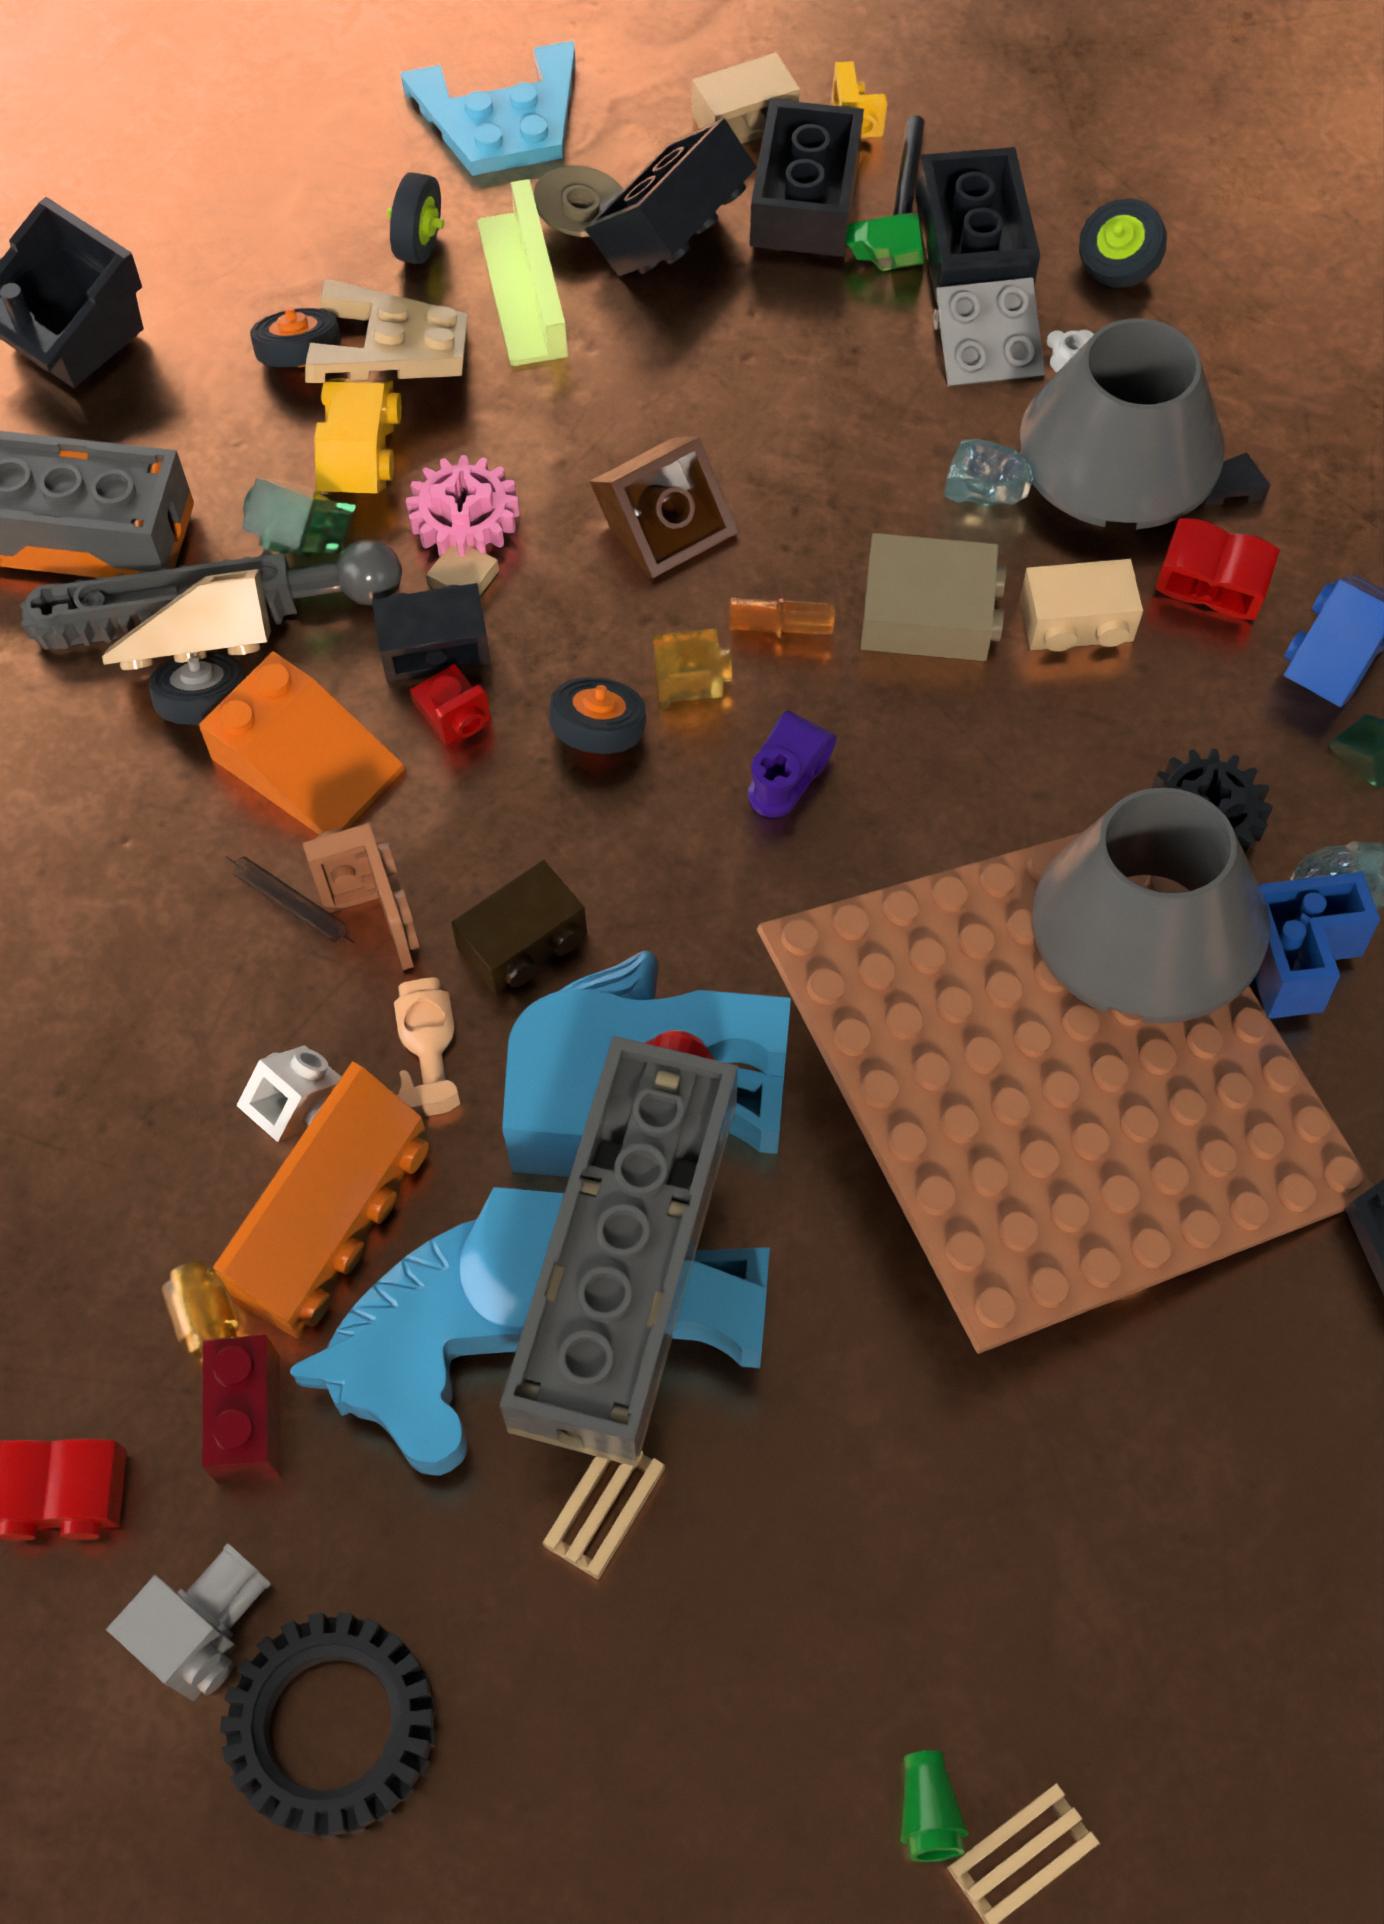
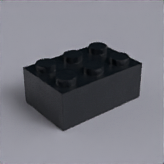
M770 99L751 200L750 247L844 257L847 226L850 222L861 150L864 109Z
M725 118L669 142L588 224L585 230L618 276L635 270L643 274L662 260H665L667 264H671L690 249L691 246L688 240L694 234L705 231L719 218L716 210L722 204L726 205L732 202L746 190L743 182L757 166Z
M1016 148L920 154L915 201L936 305H938L936 288L1023 278H1033L1035 285L1040 251Z

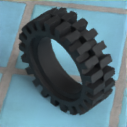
M338 1612L337 1617H327L324 1613L308 1615L309 1621L302 1624L292 1620L280 1626L283 1633L272 1640L268 1635L256 1645L260 1652L251 1662L244 1658L236 1670L242 1676L236 1687L230 1685L228 1687L224 1700L230 1704L228 1716H221L220 1732L226 1735L227 1746L221 1747L224 1763L231 1766L234 1775L230 1778L236 1789L249 1800L247 1803L257 1813L264 1815L271 1822L302 1835H316L322 1838H338V1834L343 1833L354 1835L367 1830V1825L375 1821L383 1822L393 1815L392 1809L401 1800L406 1803L415 1792L412 1787L419 1775L425 1776L430 1764L427 1760L430 1747H435L437 1731L434 1729V1717H437L436 1701L432 1698L430 1690L432 1686L427 1674L422 1669L417 1658L400 1638L392 1631L390 1633L385 1630L379 1623L368 1618L365 1621L356 1619L353 1614ZM338 1660L357 1663L372 1671L381 1680L389 1696L392 1720L390 1736L384 1752L371 1770L351 1784L329 1790L302 1787L293 1782L283 1772L272 1752L270 1724L278 1697L293 1678L309 1667L321 1662Z

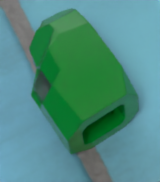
M918 213L899 214L848 224L846 246L853 251L857 260L874 262L881 271L924 265Z

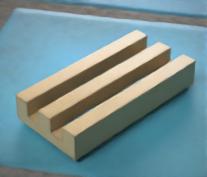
M642 1450L636 1468L643 1471L644 1475L593 1559L583 1553L635 1466L624 1463L619 1465L571 1546H569L563 1540L612 1460L595 1456L544 1539V1547L599 1580L665 1470V1464L655 1458L652 1460L645 1456Z
M1057 1783L947 1867L985 1924H998L1099 1844L1091 1831L1089 1832L1081 1822L1082 1818L1074 1807L1071 1808L1064 1798L1065 1794ZM1050 1806L1059 1816L1055 1822L979 1881L974 1882L967 1872L969 1869ZM1066 1831L1071 1833L1076 1840L1075 1843L991 1907L985 1898L988 1892Z

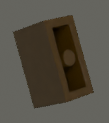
M544 859L451 922L458 950L496 995L509 986L514 988L526 983L536 973L538 966L556 954L562 956L572 951L587 933L585 907Z

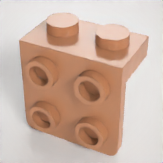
M370 823L347 830H328L320 834L316 839L303 842L302 845L324 910L331 913L380 898L402 969L413 968L410 950L420 948L404 890H401L388 842L384 841L376 844Z

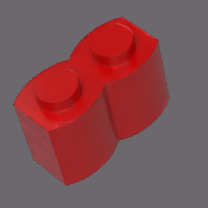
M1179 518L1155 589L1170 598L1182 602L1206 604L1211 609L1225 615L1244 620H1255L1265 600L1280 549L1256 535L1229 534L1208 520Z
M105 1439L0 1441V1539L12 1541L36 1539L37 1529L60 1528V1537L91 1540L100 1538L101 1528L119 1527L127 1449L115 1440Z

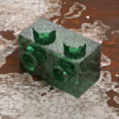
M256 477L254 487L248 491L244 500L243 513L245 519L242 530L260 536L259 546L281 554L289 555L290 551L311 557L312 552L341 554L356 505L303 485Z

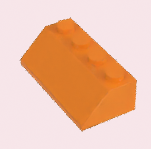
M353 1061L351 1062L213 1266L238 1306L297 1339L300 1338L307 1325L315 1326L324 1316L331 1301L329 1291L341 1273L347 1275L357 1265L364 1250V1242L362 1240L374 1222L380 1224L390 1214L397 1198L396 1188L407 1172L413 1174L417 1171L429 1149L428 1136L422 1117L361 1065Z

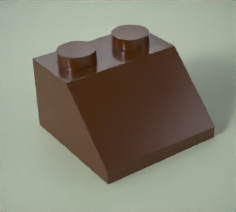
M674 437L589 481L610 529L649 578H654L739 533L699 437Z

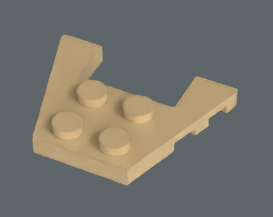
M324 279L320 297V309L329 311L337 318L369 321L364 348L310 343L305 363V383H325V373L348 372L350 381H369L370 371L397 370L399 379L462 376L467 332V313L455 311L446 306H435L332 279Z

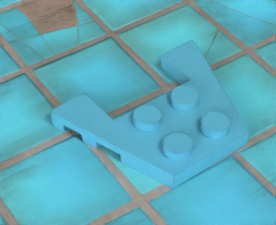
M574 41L534 47L535 65L541 80L540 82H522L508 88L486 92L473 91L465 96L450 98L441 65L400 72L403 91L409 98L413 96L420 106V112L428 122L433 121L440 129L444 142L472 176L563 159L568 123V104L572 92L573 67H575L576 61Z

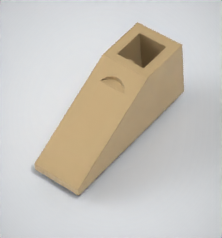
M253 569L205 576L112 644L102 656L103 663L112 664L120 662L122 670H132L152 665V658L173 655L175 662H188L192 657H197L199 660L207 657L206 650L227 648L229 655H242L260 650L259 643L267 642L271 634L260 570Z

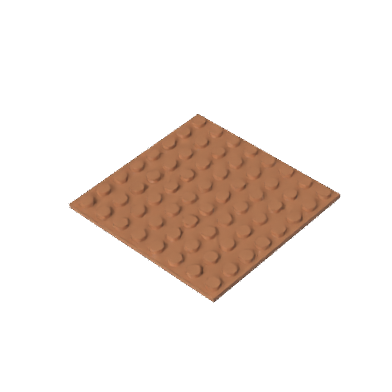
M1081 833L763 922L757 928L769 955L977 1354L1345 1211V1208L1353 1200L1374 1186L1270 1019H1267L1265 1010L1250 986L1229 1004L1202 1017L1174 1023L1142 1022L1144 1016L1128 1014L1108 1008L1107 1013L1093 1008L1070 993L1053 976L1036 946L1032 927L1033 901L1039 880L1046 867L1062 849ZM1137 875L1127 877L1137 885L1157 892H1189L1181 884L1159 876Z

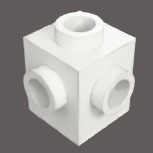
M305 1045L282 1053H272L266 1058L259 1060L237 1106L273 1139L280 1142L305 1132L341 1079V1076L328 1066L327 1060L322 1055L310 1050Z

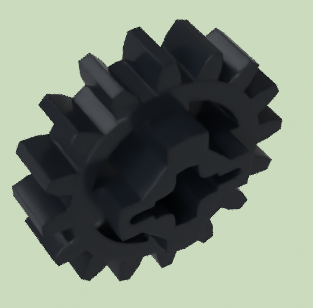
M1213 748L1207 759H1201L1194 749L1188 751L1184 763L1175 757L1169 759L1165 772L1158 771L1152 788L1185 790L1199 795L1214 804L1229 820L1245 855L1249 854L1254 842H1260L1268 826L1266 822L1272 811V805L1264 802L1270 790L1268 785L1253 784L1258 770L1253 767L1242 772L1237 768L1239 756L1234 754L1226 763L1220 761L1218 750Z

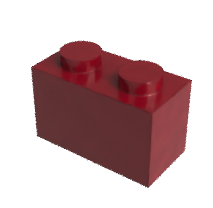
M266 1334L203 1340L202 1467L217 1484L281 1478L280 1357Z

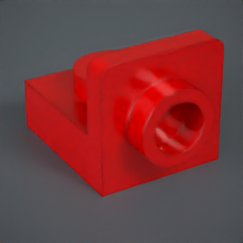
M456 664L410 689L412 702L445 745L452 743L460 737L472 736L486 722L491 720L486 691L481 685L473 687Z

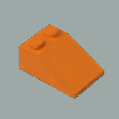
M274 651L198 724L212 760L318 835L332 829H349L405 770L403 763L316 680Z

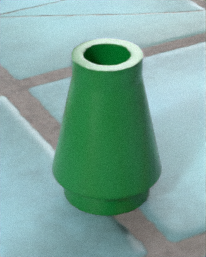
M926 1750L906 1755L904 1757L905 1786L901 1842L908 1845L910 1859L917 1862H937L962 1856L965 1853L963 1838L967 1837L969 1832L946 1770L944 1753Z

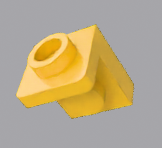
M854 61L835 62L832 105L864 109L862 138L881 137L884 134L887 111L886 95H865L864 82H857Z

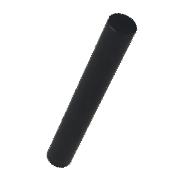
M917 115L910 116L906 121L893 215L909 214L913 210L925 125L924 119Z

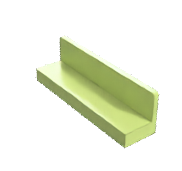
M530 179L511 182L514 213L480 218L477 223L509 363L512 366L565 358L568 357L565 320Z

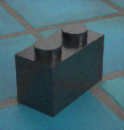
M477 583L447 585L436 590L410 594L396 593L389 597L372 599L379 650L387 682L438 674L456 664L459 670L491 665Z

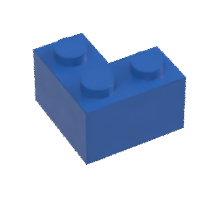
M1352 574L1339 580L1336 579L1333 584L1328 582L1324 586L1311 609L1312 612L1318 614L1308 634L1301 630L1296 634L1283 659L1291 662L1283 676L1339 707L1349 702L1376 655L1384 651V589L1357 574Z
M1363 872L1259 884L1268 906L1270 936L1265 957L1254 979L1267 1019L1324 1012L1340 978L1335 960L1363 957L1380 921Z

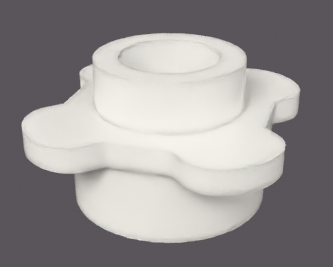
M1088 330L1068 331L1066 333L1061 331L1051 332L1047 338V345L1052 348L1050 365L1057 373L1094 334Z

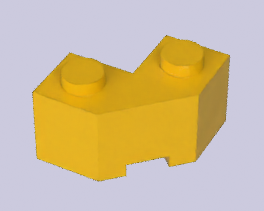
M344 378L326 380L323 383L321 394L322 404L325 405V423L317 422L314 438L316 491L379 493L386 488V480L392 481L394 455L392 449H385V436L394 432V424H400L401 395L400 393L393 392V380L369 379V381H350Z

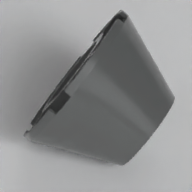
M1132 318L1119 320L1097 331L1033 397L1024 413L1020 428L1021 462L1035 488L1050 503L1068 515L1105 527L1106 521L1136 523V529L1160 526L1185 516L1198 507L1211 493L1220 476L1224 462V436L1196 347L1188 337L1176 328L1151 319Z
M1151 788L1130 794L1117 802L1053 858L1042 874L1036 888L1032 909V927L1036 946L1049 971L1059 983L1078 999L1104 1013H1107L1108 1008L1128 1014L1144 1016L1142 1022L1174 1023L1212 1013L1229 1004L1250 985L1262 965L1268 947L1270 917L1260 885L1229 820L1221 810L1205 798L1185 790ZM1137 875L1159 876L1181 884L1189 892H1157L1139 886L1127 877Z

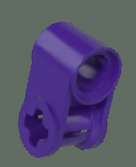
M790 710L785 711L751 763V777L753 781L748 790V800L752 809L768 818H779L788 814L794 808L813 778L817 777L827 764L834 750L837 735Z

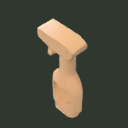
M435 977L403 982L398 986L399 998L394 1001L398 1034L403 1046L419 1058L423 1085L414 1087L408 1071L402 1070L399 1073L402 1081L401 1088L396 1096L421 1117L448 1113L461 1104L457 1087L453 1082L446 1080L442 1057L443 1051L453 1038L455 1029L450 994L442 990L440 979Z

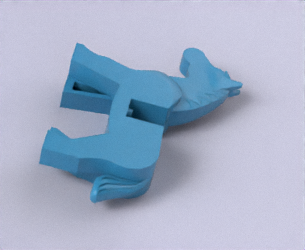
M641 951L618 965L584 976L568 984L558 992L538 999L518 1017L513 1025L508 1041L502 1130L511 1171L570 1177L612 1037L617 1036L645 1043L668 1030L684 1031L699 1037L716 1061L744 1063L762 1071L738 1068L737 1101L729 1133L745 1141L759 1152L777 1154L791 998L696 990L675 997L655 999L659 963L652 952ZM494 1187L478 1219L460 1224L427 1241L402 1259L373 1285L349 1311L334 1333L328 1348L296 1363L290 1369V1373L295 1377L297 1384L303 1387L329 1390L341 1416L352 1413L359 1418L372 1420L380 1424L394 1439L409 1464L417 1471L429 1475H442L456 1468L466 1456L467 1438L457 1413L449 1406L452 1400L450 1363L459 1356L516 1352L565 1193ZM770 1247L697 1250L672 1338L694 1340L709 1344L732 1357L741 1367L760 1368Z

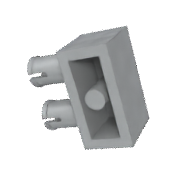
M228 1543L187 1592L182 1588L176 1592L154 1575L106 1629L165 1685L193 1702L202 1692L206 1696L213 1693L230 1675L234 1668V1663L230 1659L240 1648L230 1640L234 1634L229 1629L263 1590L271 1585L250 1562Z

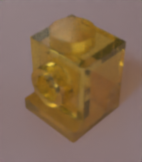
M717 628L652 635L653 665L659 709L670 708V702L723 697V681H732V664L729 648H719Z

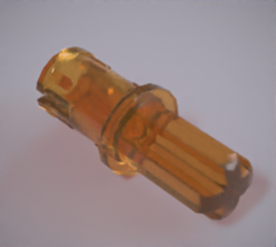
M779 595L778 600L738 599V597H731L730 631L776 632V637L782 638L783 633L829 635L832 634L834 629L835 609L831 603L785 601V595Z

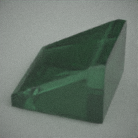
M1365 714L1330 742V748L1363 779L1374 787L1379 788L1384 785V720Z

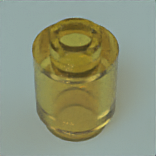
M193 1261L173 1269L169 1273L171 1280L161 1287L164 1302L178 1344L187 1348L190 1358H202L203 1340L237 1337L234 1329L239 1325L229 1292L213 1266L206 1267L204 1261Z

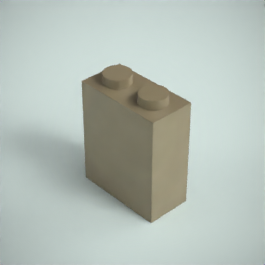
M872 533L860 650L986 661L990 642H1000L1003 627L1004 610L994 609L995 598H1003L1006 580V566H997L998 544Z

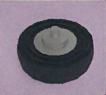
M206 652L207 657L200 660L197 657H192L188 662H175L174 659L166 661L156 668L149 678L150 696L154 710L165 720L177 724L198 725L246 678L243 665L232 656L214 652Z

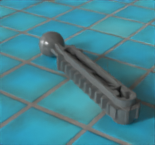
M362 539L349 544L339 555L338 562L289 568L284 553L272 554L270 549L267 548L263 549L262 555L259 557L250 558V556H245L244 559L231 561L224 559L223 562H202V565L195 566L181 565V568H160L159 571H139L138 574H118L116 577H97L95 580H76L73 583L61 584L59 582L41 585L32 590L27 596L26 601L21 603L23 620L20 623L29 639H34L46 650L50 648L67 649L72 645L78 644L89 646L92 642L99 641L110 643L114 639H120L205 576L259 569L268 617H272L275 624L278 625L282 623L284 615L297 614L296 598L343 592L346 597L359 605H372V599L389 597L399 590L402 565L393 549L379 540Z

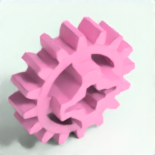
M461 455L458 465L451 466L449 461L443 458L440 459L441 470L435 472L427 467L422 470L424 483L412 481L410 484L412 497L406 498L411 531L413 535L420 534L421 544L425 549L437 543L439 556L444 554L450 546L457 547L459 556H465L468 546L477 549L480 553L486 554V544L491 542L493 545L501 548L504 545L503 532L514 533L516 530L515 517L520 516L515 483L513 480H505L504 468L501 466L489 471L486 458L482 457L476 465H469L467 456Z

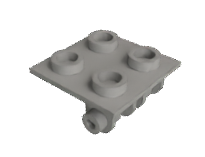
M1033 278L936 288L938 309H934L933 321L935 329H941L948 387L1045 376Z

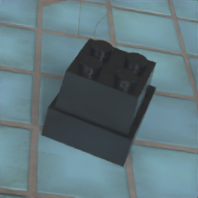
M43 198L8 240L10 248L0 260V339L47 372H51L71 387L76 388L144 330L136 293L143 286L132 252L50 198Z

